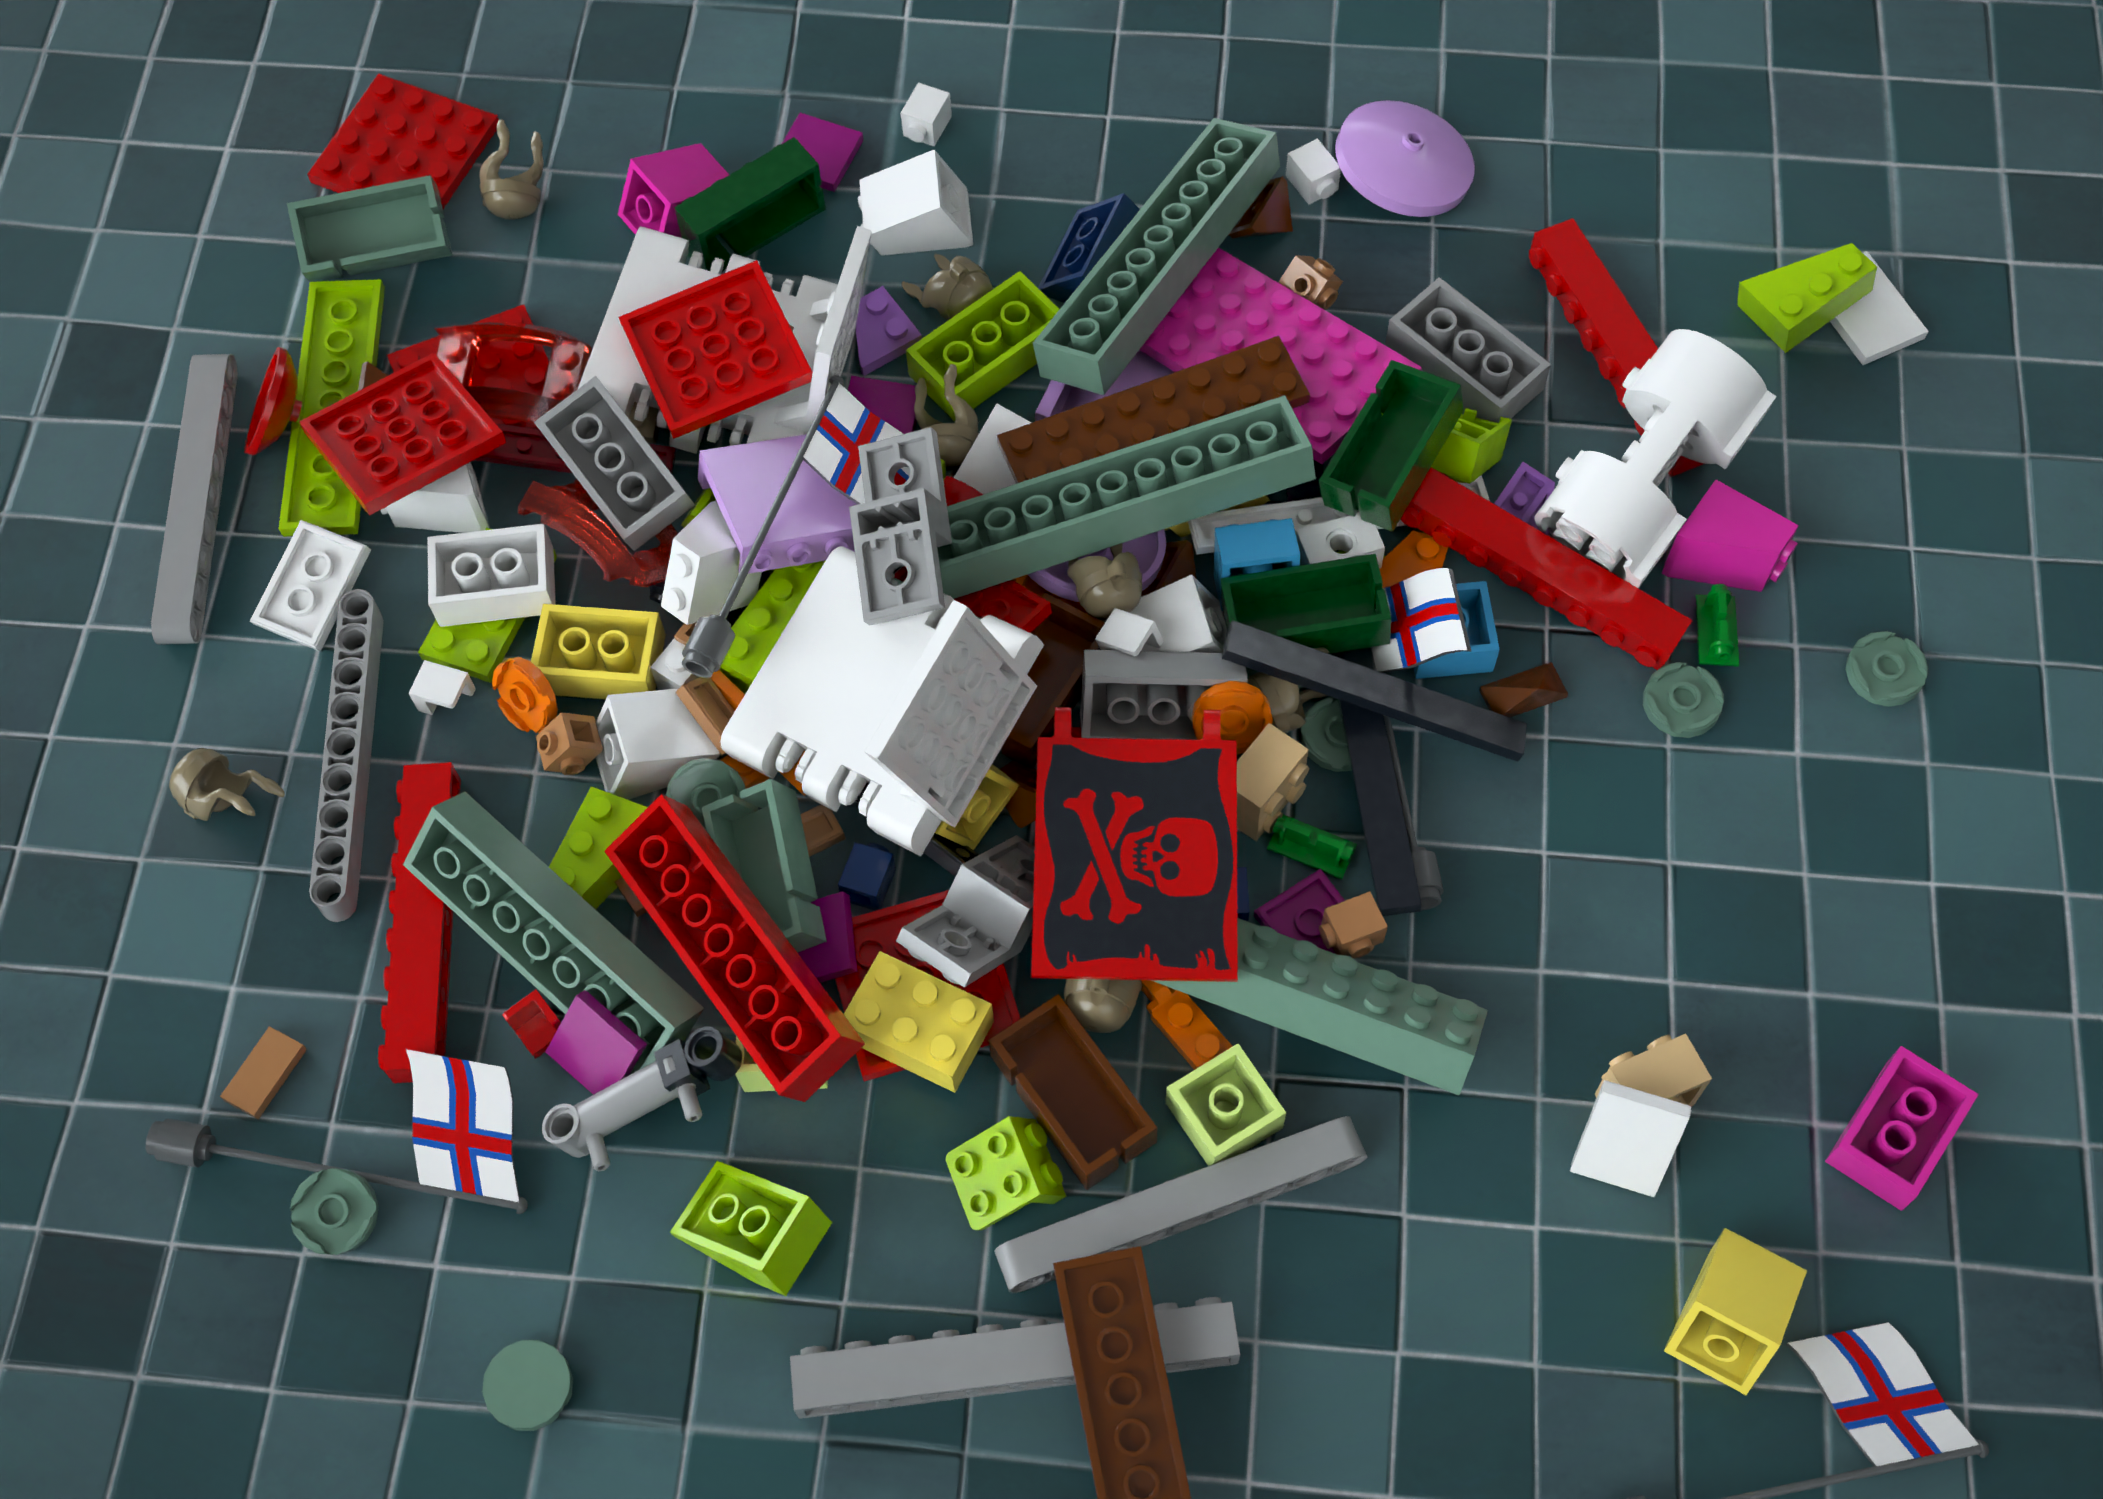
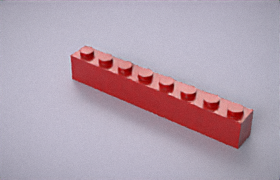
M1574 218L1535 232L1531 249L1529 250V259L1532 266L1536 270L1539 269L1543 275L1549 293L1553 297H1557L1563 307L1566 320L1570 324H1574L1581 335L1584 348L1588 352L1591 351L1598 362L1601 375L1606 380L1609 379L1616 390L1620 405L1626 408L1622 402L1626 388L1622 384L1635 366L1641 370L1648 359L1653 357L1658 350L1656 344ZM1634 420L1635 427L1642 436L1645 430ZM1681 455L1668 474L1670 477H1673L1705 463L1697 462Z
M1430 467L1400 519L1405 525L1418 528L1430 535L1439 545L1450 547L1462 554L1471 564L1477 567H1484L1496 574L1505 584L1517 587L1528 593L1537 603L1551 607L1565 615L1574 625L1585 627L1599 635L1606 644L1619 647L1631 654L1644 666L1653 667L1656 670L1664 666L1692 622L1690 618L1432 467Z
M452 762L404 765L403 780H398L396 786L397 799L399 804H401L400 816H396L394 819V834L398 840V853H393L391 859L392 873L396 877L395 890H391L389 893V909L393 915V928H388L386 933V944L388 951L391 952L390 966L385 967L383 975L384 987L388 991V1003L382 1006L381 1024L386 1033L385 1044L380 1045L378 1050L379 1067L388 1075L393 1083L413 1082L410 1060L406 1049L445 1056L453 911L403 866V863L432 807L460 794L461 779Z

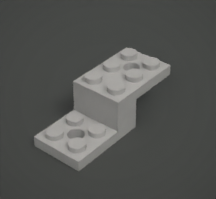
M932 427L858 446L865 503L850 506L849 511L863 621L868 625H875L945 608L937 547L952 544L937 432ZM903 467H909V479L902 485H895L894 477L896 472ZM906 566L908 571L906 580L901 585L893 586L891 582L892 573L898 567Z
M1016 835L961 864L943 904L902 927L896 942L907 948L914 958L926 961L941 971L948 981L960 984L964 988L1020 953L1033 929L1035 847Z

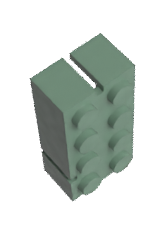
M431 175L287 203L301 273L309 282L343 277L342 270H346L351 276L453 256L447 226L442 219L445 217L439 189Z
M769 779L740 791L741 798L732 794L703 806L702 811L707 833L797 953L826 942L820 907L811 904L818 897L796 791Z

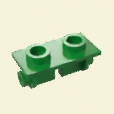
M1715 584L1707 595L1696 594L1695 596L1699 664L1739 666L1735 596H1732V593L1727 590L1726 585Z
M1283 814L1282 818L1278 817L1273 828L1274 834L1267 849L1343 879L1357 844Z

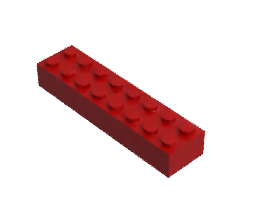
M661 794L604 850L778 1095L806 1102L865 1045V1042L687 805Z

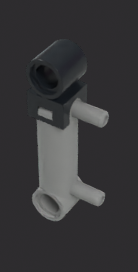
M704 1026L698 1028L689 1036L686 1043L678 1039L654 1052L656 1061L574 1106L566 1103L554 1106L544 1117L542 1134L545 1140L572 1157L580 1158L590 1154L594 1170L604 1171L610 1166V1160L603 1137L677 1097L680 1099L686 1120L690 1122L698 1121L702 1117V1110L697 1096L711 1089L707 1076L714 1081L730 1079L741 1066L742 1051L737 1044L714 1027Z

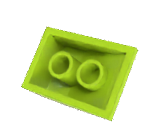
M716 1161L670 1233L752 1282L786 1296L831 1226L832 1221L809 1196Z

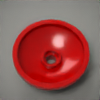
M278 347L275 350L264 376L246 436L244 448L246 454L253 456L262 452L279 439L289 421L296 423L303 402L296 400L298 377L292 357L285 348Z

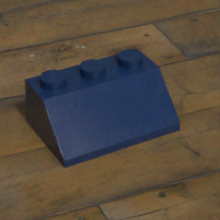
M1123 193L1077 210L1038 289L1048 298L1065 303L1140 209Z

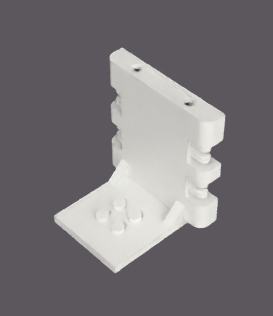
M642 226L638 228L578 389L597 376L628 418L634 402H637L634 419L643 422L648 415L649 406L660 408L618 317L721 275L725 260L715 258L710 271L700 269L703 254L693 251L687 265L685 262L689 253V240ZM857 226L838 284L804 275L796 297L791 295L794 280L786 278L782 284L781 292L772 290L788 323L794 327V336L813 372L811 382L711 423L707 441L716 443L720 437L721 428L733 430L729 440L730 446L740 445L744 434L749 435L747 443L806 435L831 386L829 379L834 375L841 377L851 348L857 324L872 230ZM732 254L726 272L756 260ZM764 272L770 287H772L773 274ZM659 411L656 420L657 426L666 428V421L661 411ZM706 426L676 439H673L670 432L669 446L697 454Z
M840 546L834 549L826 559L726 725L721 736V748L731 758L771 779H774L778 771L782 773L789 772L794 767V764L797 763L803 751H805L795 770V780L802 783L804 794L834 812H837L841 804L845 806L853 804L866 783H869L863 793V797L860 798L858 806L859 813L867 816L868 827L878 835L922 856L941 821L956 827L1034 693L1037 685L1027 674L1044 644L1037 636L992 615H987L982 619L977 618L968 606L955 601L945 593H943L945 608L875 625H868L863 621L855 552ZM892 573V585L898 586V581L893 579L895 575Z

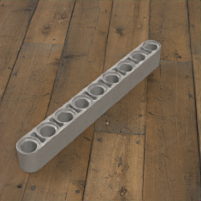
M232 354L193 355L191 358L151 620L152 636L158 645L198 643L201 639L238 377L236 360Z
M354 589L345 593L340 599L338 607L309 889L310 898L323 916L334 922L345 921L352 916L357 907L384 624L383 615L373 597L363 589ZM358 645H362V647H360V648H358V649H356V650H353V649H354L355 647H357ZM359 679L358 682L350 684L353 680ZM357 713L353 718L345 720L349 715ZM354 748L350 753L342 755L347 749ZM351 783L347 789L338 791L341 786ZM347 819L344 825L334 828L339 821ZM344 856L339 863L330 865L336 857ZM340 893L336 900L327 903V899L331 895Z
M1348 1116L1340 1117L1014 1238L999 1245L994 1252L1009 1292H1022L1055 1280L1053 1263L1132 1247H1143L1348 1170L1365 1161L1367 1154L1351 1118Z

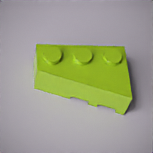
M1853 243L1739 282L1737 306L1786 353L1873 290L1877 266Z
M1466 408L1464 415L1461 414L1431 467L1448 475L1449 478L1458 483L1471 484L1502 459L1512 419L1500 417L1499 423L1476 418V410Z
M591 786L549 868L596 910L617 888L615 881L622 877L604 850L648 807Z

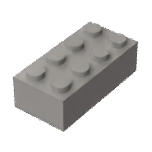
M1440 277L1389 320L1385 346L1421 366L1422 371L1460 384L1463 408L1476 410V418L1499 423L1500 417L1511 419L1544 390L1551 364Z
M597 376L534 422L622 539L634 551L695 506L691 498Z
M1084 650L1080 707L1081 738L1198 740L1195 736L1191 718L1194 703L1202 692L1215 684L1227 681L1247 682L1246 667L1222 659L1223 653L1140 651L1137 656H1132L1118 650Z

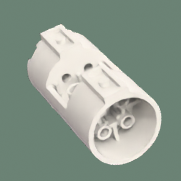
M1678 329L1672 331L1640 370L1635 366L1622 384L1626 388L1622 402L1633 419L1645 430L1639 442L1634 440L1621 458L1623 461L1600 452L1583 450L1580 451L1574 460L1568 457L1555 475V477L1560 479L1558 485L1534 518L1536 526L1540 531L1546 532L1548 529L1553 539L1637 588L1647 578L1687 520L1677 513L1670 499L1658 488L1662 480L1681 455L1705 464H1718L1726 470L1770 410L1777 397L1767 390L1764 381L1756 370L1735 351L1707 335L1692 330Z

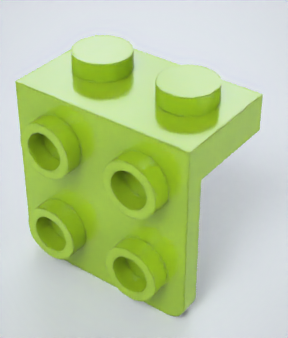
M1008 1116L951 1150L946 1155L948 1169L972 1229L984 1230L1029 1203L1055 1204L1067 1197L1061 1184L1063 1181L1061 1171L1051 1159L1046 1146L1047 1136L1036 1119Z

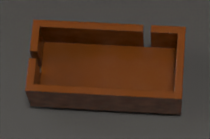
M1046 592L1042 598L1050 602L1052 614L1031 632V634L1037 636L1042 641L1044 646L1027 674L1037 687L1002 746V754L1031 769L1037 764L1038 737L1054 736L1055 707H1071L1072 711L1081 698L1084 650H1101L1095 638L1105 624L1103 621Z
M1059 994L989 1039L991 1058L1012 1086L1016 1084L1017 1094L1086 1190L1118 1170L1119 1158L1126 1164L1157 1143V1126Z

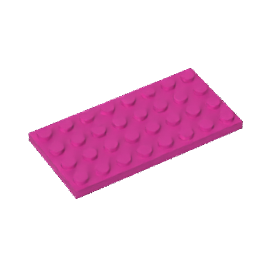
M1217 248L1139 349L1167 368L1177 372L1264 340L1280 336L1310 393L1309 403L1293 408V411L1312 445L1313 459L1320 464H1323L1337 451L1370 394H1376L1375 386L1391 360L1422 371V367L1220 248Z

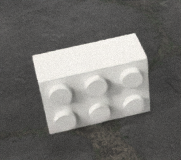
M544 524L427 537L428 605L440 627L541 615L543 604L556 605L554 551Z

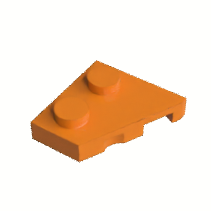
M1413 530L1383 558L1382 568H1379L1383 582L1382 588L1390 587L1424 571L1443 568L1449 547L1439 545L1428 534Z

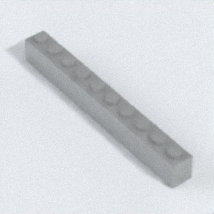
M1208 1297L1195 1301L1196 1306L1178 1308L1177 1303H1161L1153 1306L1166 1373L1238 1364L1240 1350L1232 1302L1222 1303L1219 1297ZM1031 1319L1021 1322V1328L1003 1330V1326L1000 1324H990L978 1327L976 1329L977 1333L959 1335L958 1330H942L933 1333V1339L915 1341V1336L901 1335L890 1338L889 1344L871 1346L870 1341H853L846 1343L844 1350L827 1351L825 1346L801 1349V1355L790 1356L794 1411L797 1417L802 1419L1075 1385L1064 1322L1047 1324L1045 1319Z

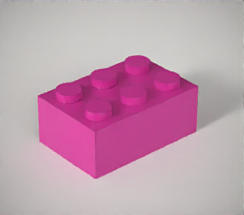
M1900 1046L1884 1065L1825 1162L1902 1211L1920 1193L1979 1094L1903 1046Z

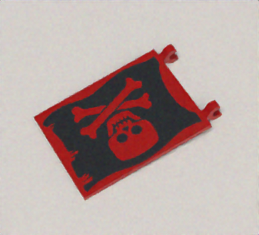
M1055 707L1054 736L1038 737L1031 978L1238 981L1237 740H1222L1220 738V710H1204L1203 738L1201 740L1074 738L1071 735V707Z

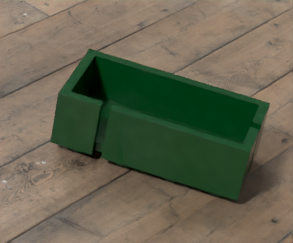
M793 137L674 207L681 236L683 239L689 240L688 256L691 258L693 251L702 253L703 261L700 269L710 271L715 258L723 259L725 261L722 271L727 269L731 255L715 237L719 234L737 255L747 257L826 210L823 189L820 187L822 181L817 161Z
M1391 360L1375 386L1376 394H1370L1319 479V484L1325 506L1353 517L1360 511L1361 520L1393 532L1459 420L1464 408L1460 384Z
M1376 554L1220 578L1221 601L1226 628L1229 627L1233 620L1310 648H1326L1329 651L1327 654L1390 644L1391 615L1385 590L1382 589L1383 582Z

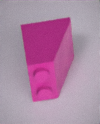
M701 143L631 158L618 216L635 235L638 228L642 226L682 238L674 207L681 204L685 199L693 197L712 186L717 180L729 176V174Z
M1715 480L1677 533L1662 574L1671 578L1714 585L1724 584L1727 587L1762 592L1768 581L1772 580L1776 583L1787 567V561L1798 544L1792 539L1799 525L1724 483Z

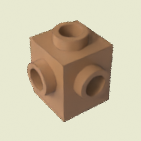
M1295 255L1278 283L1326 310L1336 301L1338 297L1337 290L1343 281L1333 274L1335 268L1323 259Z
M561 712L536 736L537 749L541 756L544 771L562 772L564 775L578 774L603 751L594 716Z

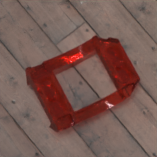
M482 322L434 328L441 336L437 352L438 358L490 418L517 420L535 424L536 420L578 390L592 352L589 344L566 332L529 324ZM488 341H514L552 347L542 396L505 388L471 386L480 343Z
M575 479L574 483L551 487L533 480L518 505V513L523 516L533 512L541 515L542 524L561 532L577 543L603 570L604 580L610 582L623 577L630 580L629 585L648 587L666 580L673 538L678 534L672 524L655 535L661 542L658 547L646 551H636L634 555H631L610 527L593 512L600 508L578 479Z

